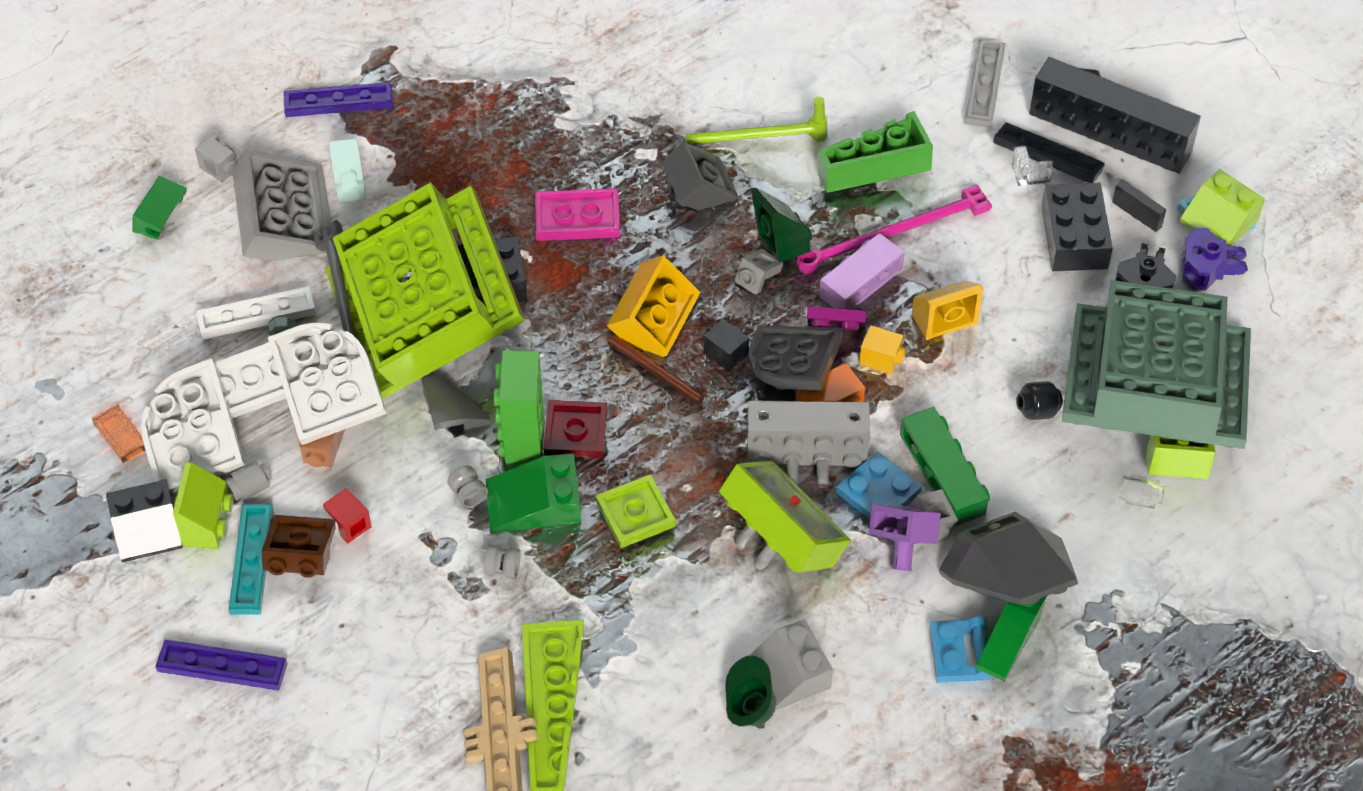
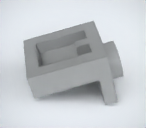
M760 249L742 258L735 281L750 292L758 294L761 292L764 280L781 271L783 262H779L774 256Z

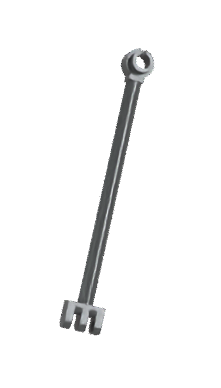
M335 220L330 226L324 227L322 232L318 231L313 236L316 248L327 253L343 331H348L356 338L340 259L333 241V237L342 233L343 229L341 223Z

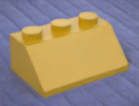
M664 255L647 260L640 264L607 326L629 345L665 357L668 355L701 292Z

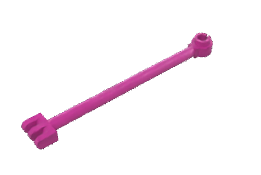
M974 185L962 189L961 200L822 250L810 249V253L797 257L796 264L802 273L811 274L820 264H823L824 260L858 249L866 240L873 239L879 233L888 238L966 209H970L973 215L976 216L989 211L992 208V204L987 200L985 194L981 193L980 187Z

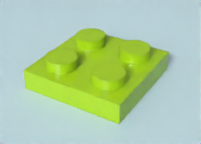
M651 474L595 495L596 503L620 549L676 527V520Z

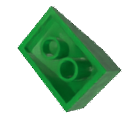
M574 453L543 456L485 479L488 489L487 503L490 533L581 524Z

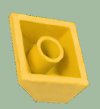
M963 281L957 284H949L935 291L923 292L914 297L912 316L925 340L978 324L984 290L983 286L979 283Z

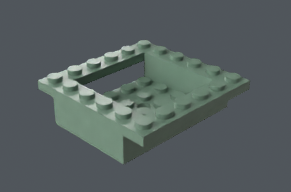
M1111 280L1106 307L1077 303L1062 422L1245 449L1247 440L1251 328L1226 325L1227 296ZM1103 334H1104L1103 348H1102V357H1101V366H1100V374H1099V382H1098V388H1097L1098 373H1099V364H1100V355H1101V346H1102V337H1103Z

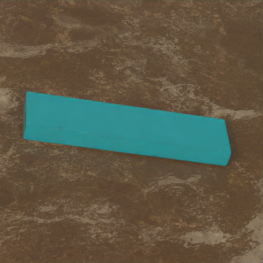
M242 504L229 602L230 614L261 615L266 571H263L261 551L273 520L274 509L272 504Z

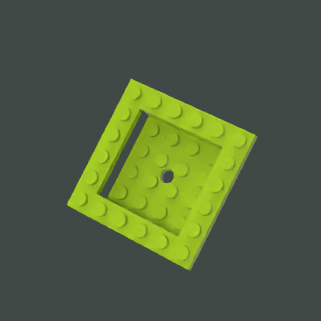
M430 182L333 237L340 259L356 338L372 361V368L382 399L525 321L480 200L472 186L446 199ZM456 227L485 305L476 297L452 233V230ZM327 266L325 269L336 300L330 267ZM412 272L411 277L407 281L402 282L404 276Z

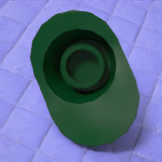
M745 656L735 662L726 676L727 718L732 724L739 727L755 726L763 729L765 728V723L773 716L777 705L772 691L771 673L768 664L762 658Z

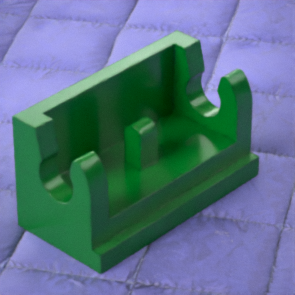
M158 176L132 216V232L158 239L160 236L158 232L162 231L164 224L177 204L181 203L184 199L183 196L186 194L187 188Z

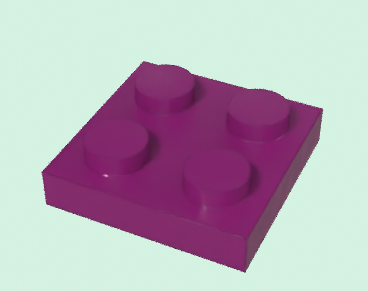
M807 307V321L812 322V327H830V323L841 324L843 330L858 331L859 326H865L866 311Z

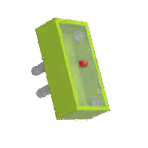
M773 461L736 464L719 490V493L726 499L728 506L738 511L746 519L747 525L736 540V547L740 550L745 549L756 532L766 540V546L755 562V567L759 570L767 567L776 552L785 560V564L797 573L833 568L852 541Z

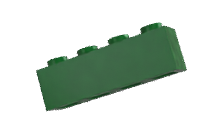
M935 407L903 417L900 436L932 491L942 489L958 519L953 527L986 515L988 502L990 501L988 489L984 484L981 485L979 483L973 464L970 461L967 462L964 458L960 442L951 436L945 417L939 416Z

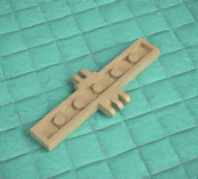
M505 647L478 655L483 724L464 730V738L467 739L465 741V750L468 751L465 753V760L469 763L485 760L487 791H522L519 751L526 748V743L538 739V732L533 730L537 728V720L534 718L524 719L523 716H517L513 656L511 650Z

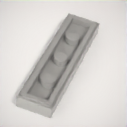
M979 40L965 117V124L992 127L1006 43Z

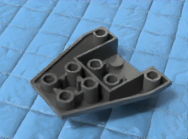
M1016 511L960 531L939 568L940 575L953 585L1019 605L1034 604L1042 597L1063 593L1069 587L1078 584L1077 576L1062 538Z

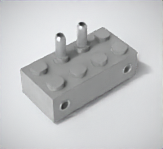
M748 401L747 463L773 461L776 465H787V476L796 485L799 483V465H816L817 484L820 488H825L829 484V466L858 467L867 460L870 438L869 402Z

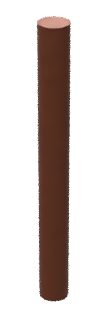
M616 335L610 337L608 344L697 405L702 403L704 400L702 393Z

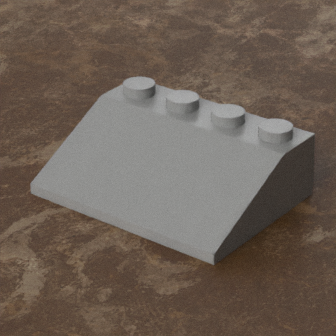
M243 150L233 169L243 256L271 261L326 253V251L322 252L316 248L313 236L318 231L322 232L324 227L331 224L322 164Z

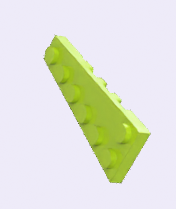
M584 619L522 624L527 719L534 718L537 720V728L533 730L538 732V739L528 742L530 791H565L584 637Z

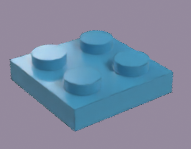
M877 451L837 486L836 493L870 520L872 504L907 506L921 493L922 486Z

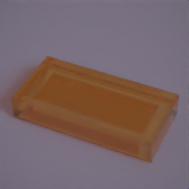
M118 404L92 418L94 426L122 463L146 451L142 435Z

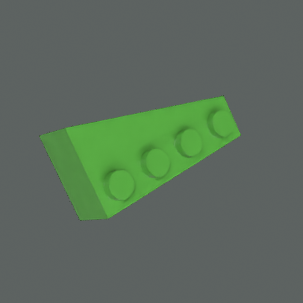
M915 111L906 114V118L897 122L893 119L886 122L884 128L876 131L869 129L862 132V136L855 140L847 138L818 150V176L826 193L931 171L933 145Z

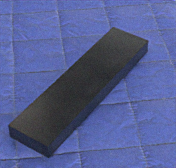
M1007 122L995 134L993 140L994 144L1088 183L1096 181L1105 165L1102 161Z

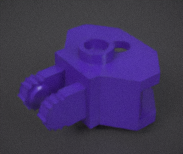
M1195 228L1185 238L1186 249L1181 254L1182 278L1194 290H1207L1216 280H1223L1224 275H1241L1248 271L1246 262L1243 260L1247 257L1245 248L1226 245V240H1220L1208 228Z

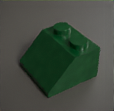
M758 188L751 189L758 238L775 258L782 262L810 253L809 241L812 240V233L807 224L804 225L800 220L797 212H793L786 203Z

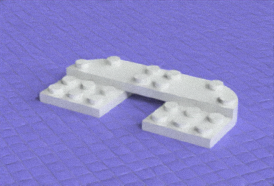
M308 323L269 336V343L218 362L211 358L170 375L154 390L156 395L149 407L145 406L142 416V439L154 482L167 479L170 492L173 494L178 492L185 462H192L217 477L246 466L232 419L287 399L298 439L302 445L387 414L369 355L361 343L348 331L345 332L335 328L332 324Z

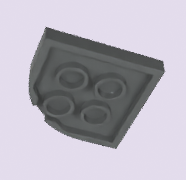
M759 325L749 346V359L752 370L760 380L775 386L779 390H822L843 339L842 328Z

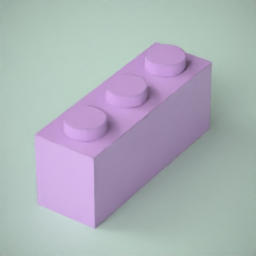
M879 233L873 239L866 240L855 253L847 255L840 265L832 271L829 270L823 274L820 279L819 297L832 308L853 310L903 270L905 252Z

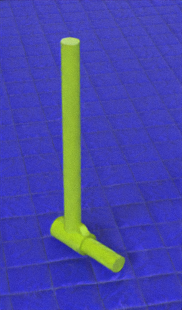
M823 97L814 98V115L808 120V123L686 134V143L691 145L809 134L816 141H824L828 136L825 100Z

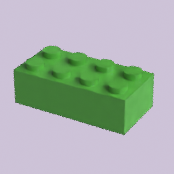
M502 350V363L496 362V381H498V387L494 388V406H496L498 441H500L499 453L500 457H505L506 469H513L543 457L545 416L539 351Z

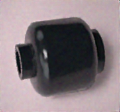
M1050 381L1025 383L1016 397L1018 410L1028 420L1051 419L1058 413L1063 403L1061 391Z

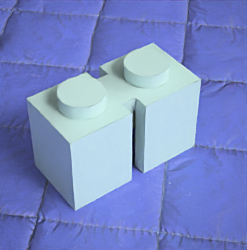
M357 138L329 142L339 203L366 199Z

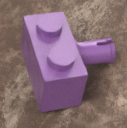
M872 504L869 534L893 539L892 541H895L892 569L912 571L914 544H937L941 513L901 505Z

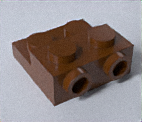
M275 515L261 551L263 571H269L273 575H282L285 572L299 573L305 578L324 575L330 559V544L336 530L335 520Z

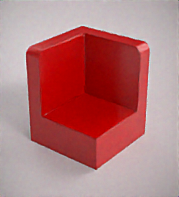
M347 488L323 504L324 510L337 522L340 537L347 544L372 527L369 510Z

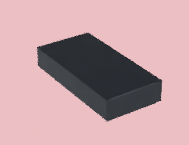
M1121 180L1115 187L1112 203L1154 232L1161 229L1166 208L1126 181Z

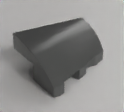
M425 376L421 378L424 397L435 430L463 424L464 430L491 424L489 415L450 379L440 376Z

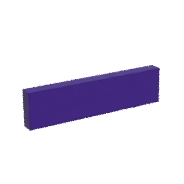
M391 82L284 91L285 117L393 108Z
M164 639L155 667L157 672L279 691L288 663L287 659L283 657Z

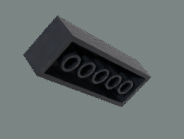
M1049 56L1035 77L1029 115L1040 120L1047 121L1178 174L1182 171L1193 151L1201 118L1198 114Z

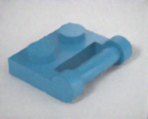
M976 616L969 620L930 622L937 683L984 681L993 678V676L976 669V666L968 667L964 634H973L976 663H978L986 646L985 631L987 630V622L985 617Z

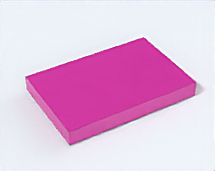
M618 188L535 192L536 241L620 238Z

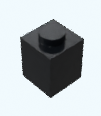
M722 319L715 326H710L704 333L703 353L729 372L749 355V337L725 319Z

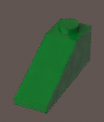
M1047 596L1040 598L1038 602L1030 605H1019L1007 601L979 658L976 669L1005 682L1040 621Z

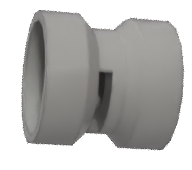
M468 465L456 469L447 480L451 490L454 493H458V500L464 508H471L480 504L488 494L485 484L477 480L478 474L474 468Z
M489 544L485 554L484 574L495 576L498 573L504 574L506 578L516 579L520 565V549L510 547L508 550H504L498 545Z

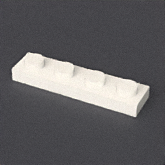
M310 286L196 311L202 340L268 326L269 322L277 317H288L295 320L316 315Z

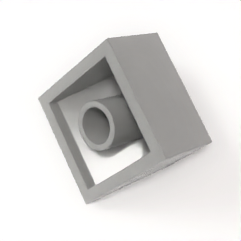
M805 619L776 630L749 655L762 658L769 666L772 691L777 704L776 710L831 688L833 668Z

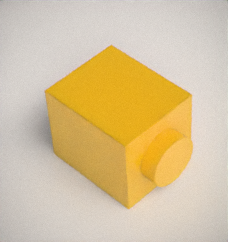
M870 325L861 346L859 364L893 374L896 365H902L905 358L906 348L902 347L904 335Z

